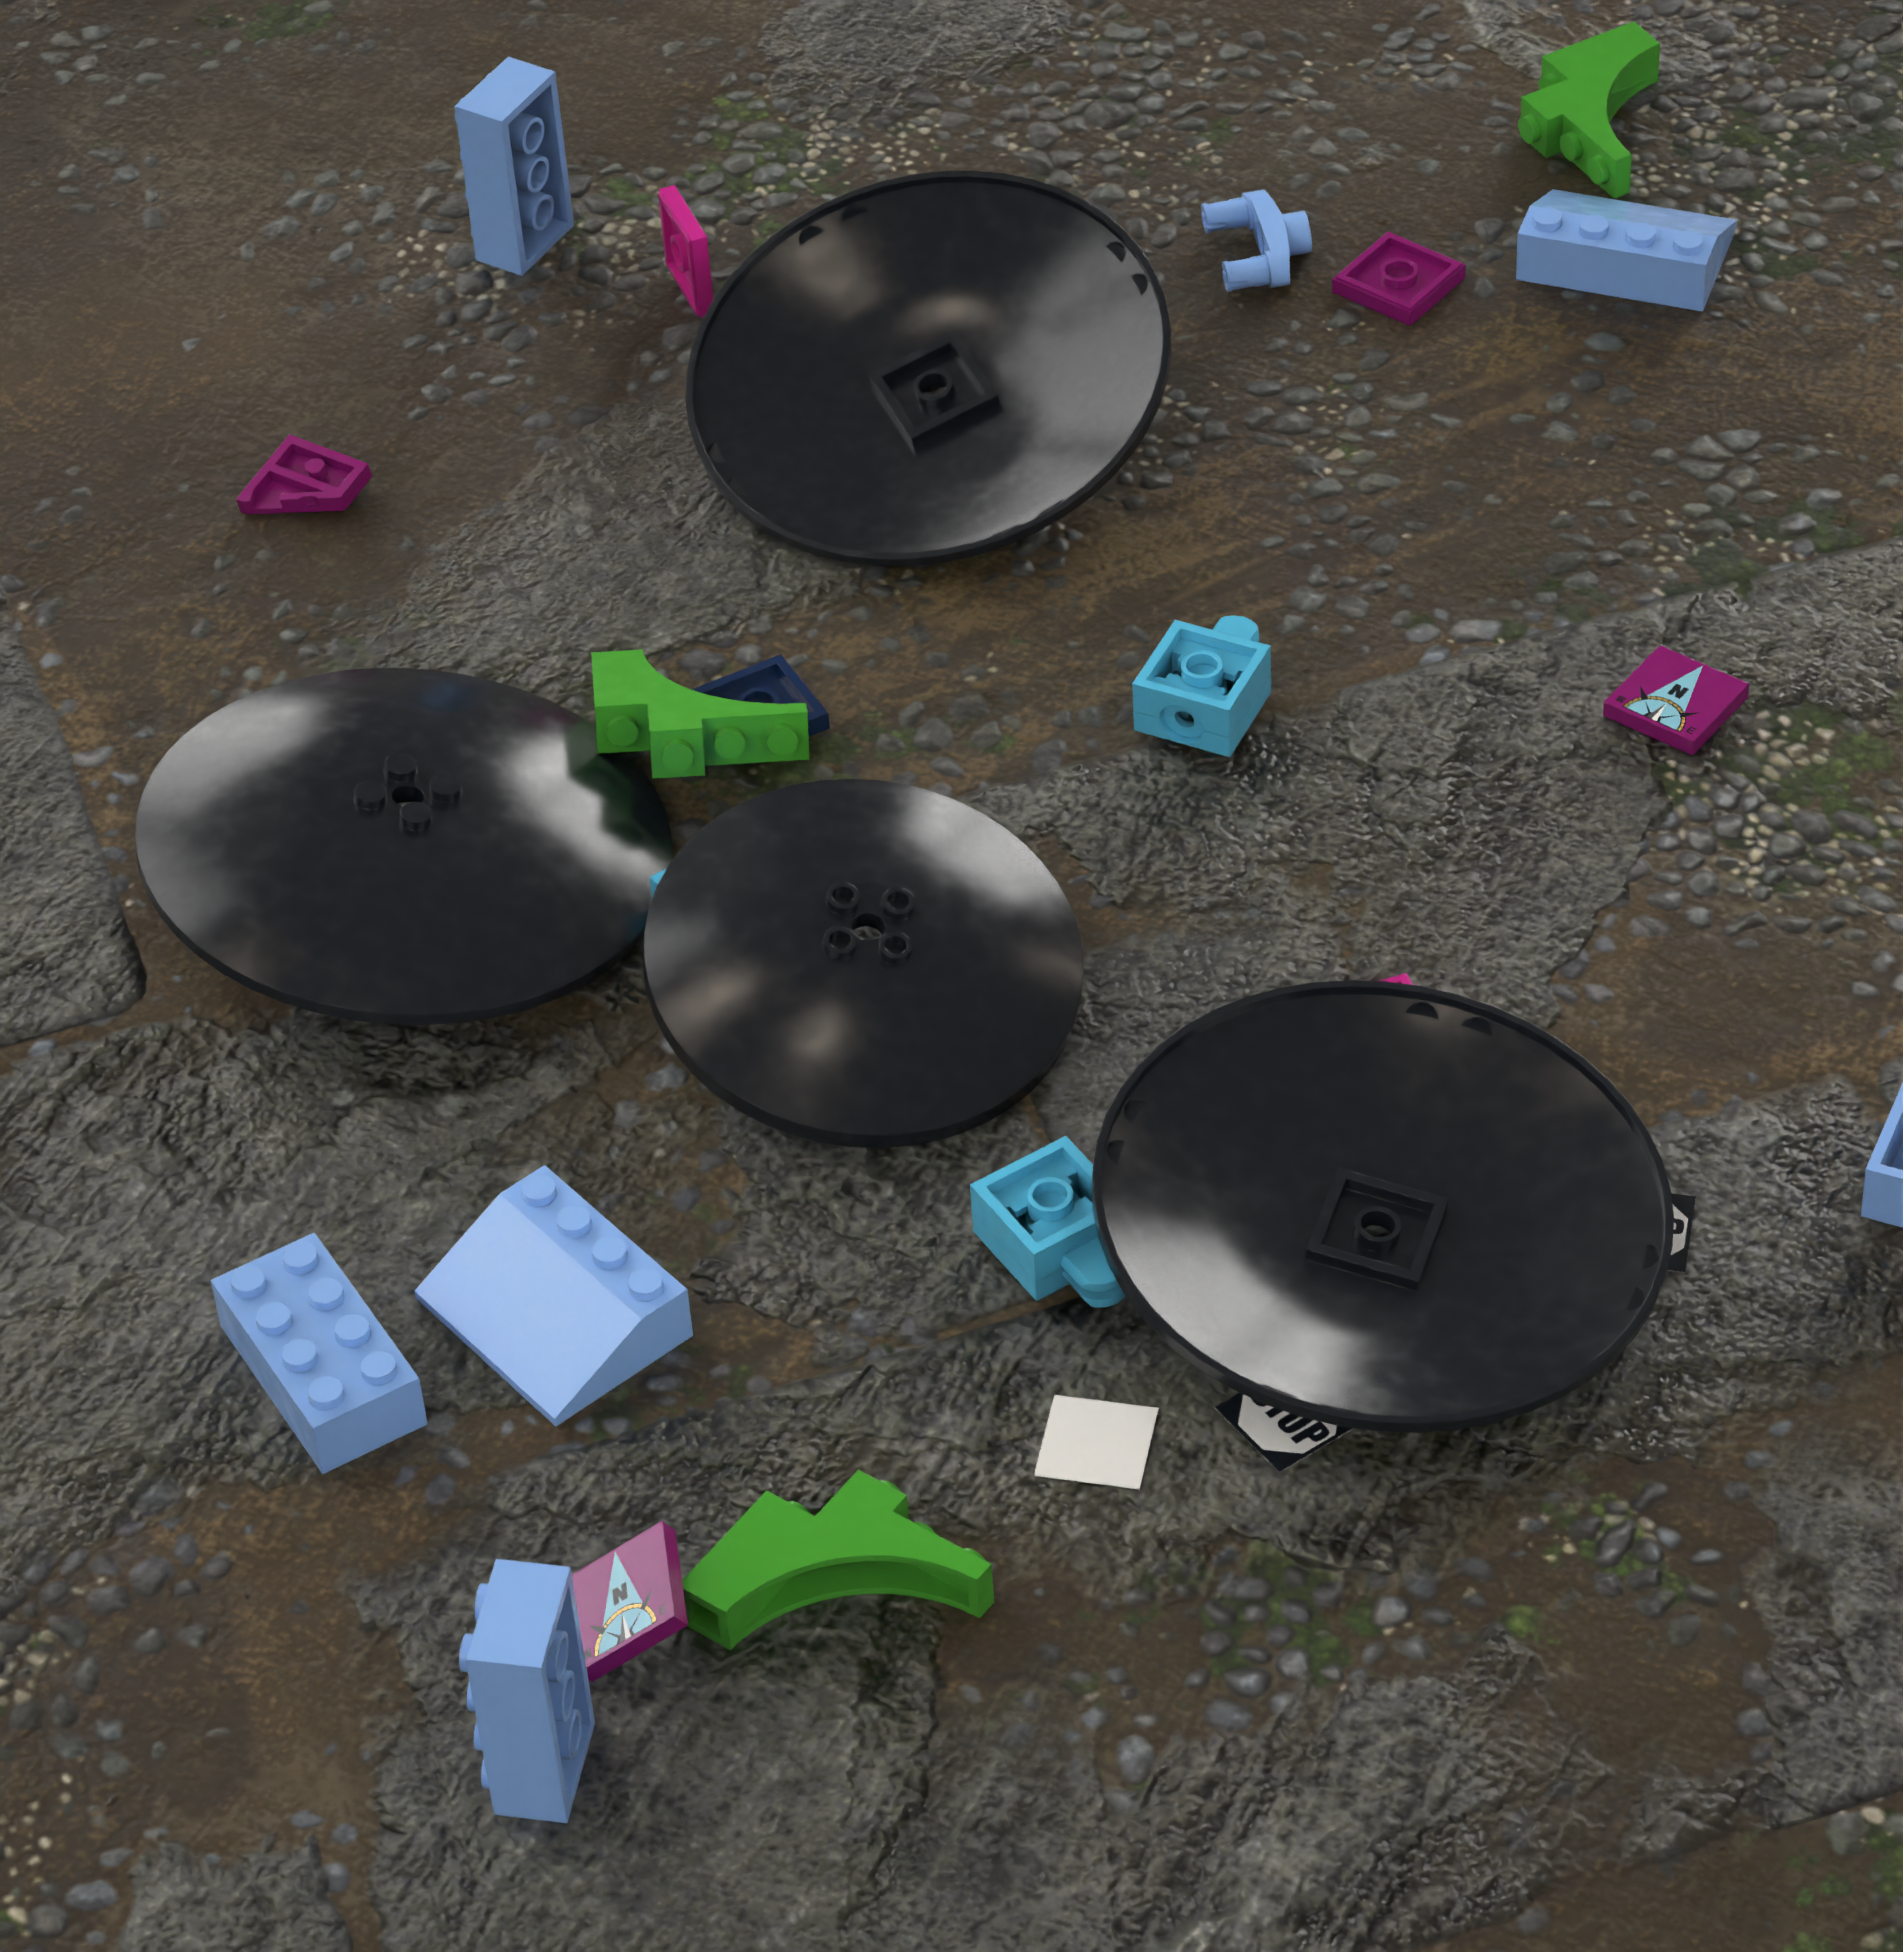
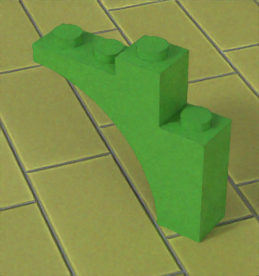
M1633 21L1542 56L1541 78L1539 79L1540 90L1521 97V118L1518 121V128L1523 140L1531 144L1545 158L1562 152L1566 159L1577 165L1589 176L1593 183L1599 185L1614 199L1630 193L1632 154L1615 136L1610 122L1618 109L1629 98L1645 87L1658 82L1660 43Z
M643 649L591 652L598 754L650 751L652 779L705 776V766L810 760L806 703H757L707 695L681 686L664 677L649 664L643 654Z
M859 1469L816 1516H813L798 1502H787L766 1490L682 1580L688 1627L730 1651L738 1642L754 1630L783 1614L819 1601L843 1596L862 1594L914 1596L959 1608L978 1618H981L994 1603L991 1563L987 1562L975 1550L961 1548L940 1537L928 1525L922 1522L910 1521L907 1495L902 1493L893 1483L886 1480L879 1481Z

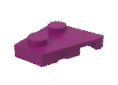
M289 434L239 494L236 501L240 512L244 514L345 511L373 476L368 463Z

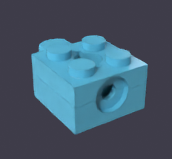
M1235 615L1220 618L1213 629L1174 620L1132 683L1134 731L1230 757L1271 694V645L1259 642L1258 626L1246 617Z
M1067 1136L970 1184L973 1232L1036 1301L1070 1284L1091 1307H1109L1124 1299L1125 1294L1108 1266L1097 1235L1092 1209L1093 1164Z

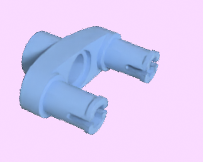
M1265 190L1242 193L1240 198L1201 204V216L1206 234L1220 230L1247 227L1248 230L1253 231L1261 254L1260 256L1222 262V275L1227 292L1254 286L1268 285L1269 288L1290 285V256L1311 253L1312 251L1311 230L1306 212L1297 211L1282 214L1274 200Z

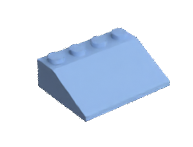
M1553 189L1530 205L1517 233L1516 280L1703 312L1736 231L1737 220Z
M546 1165L501 1192L414 1291L416 1299L555 1427L693 1336L687 1289Z

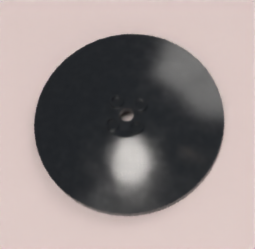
M835 779L791 785L754 797L719 815L699 830L681 848L665 870L656 887L648 910L643 943V972L646 992L653 1015L665 1039L689 1071L717 1097L738 1111L767 1126L797 1137L847 1147L889 1148L934 1142L969 1131L1012 1108L1043 1080L1062 1054L1072 1033L1078 1013L1084 976L1083 949L1079 929L1070 904L1044 863L1021 840L988 816L957 800L906 784L880 780ZM868 926L878 930L881 936L874 940H866L858 937L854 930L859 927Z

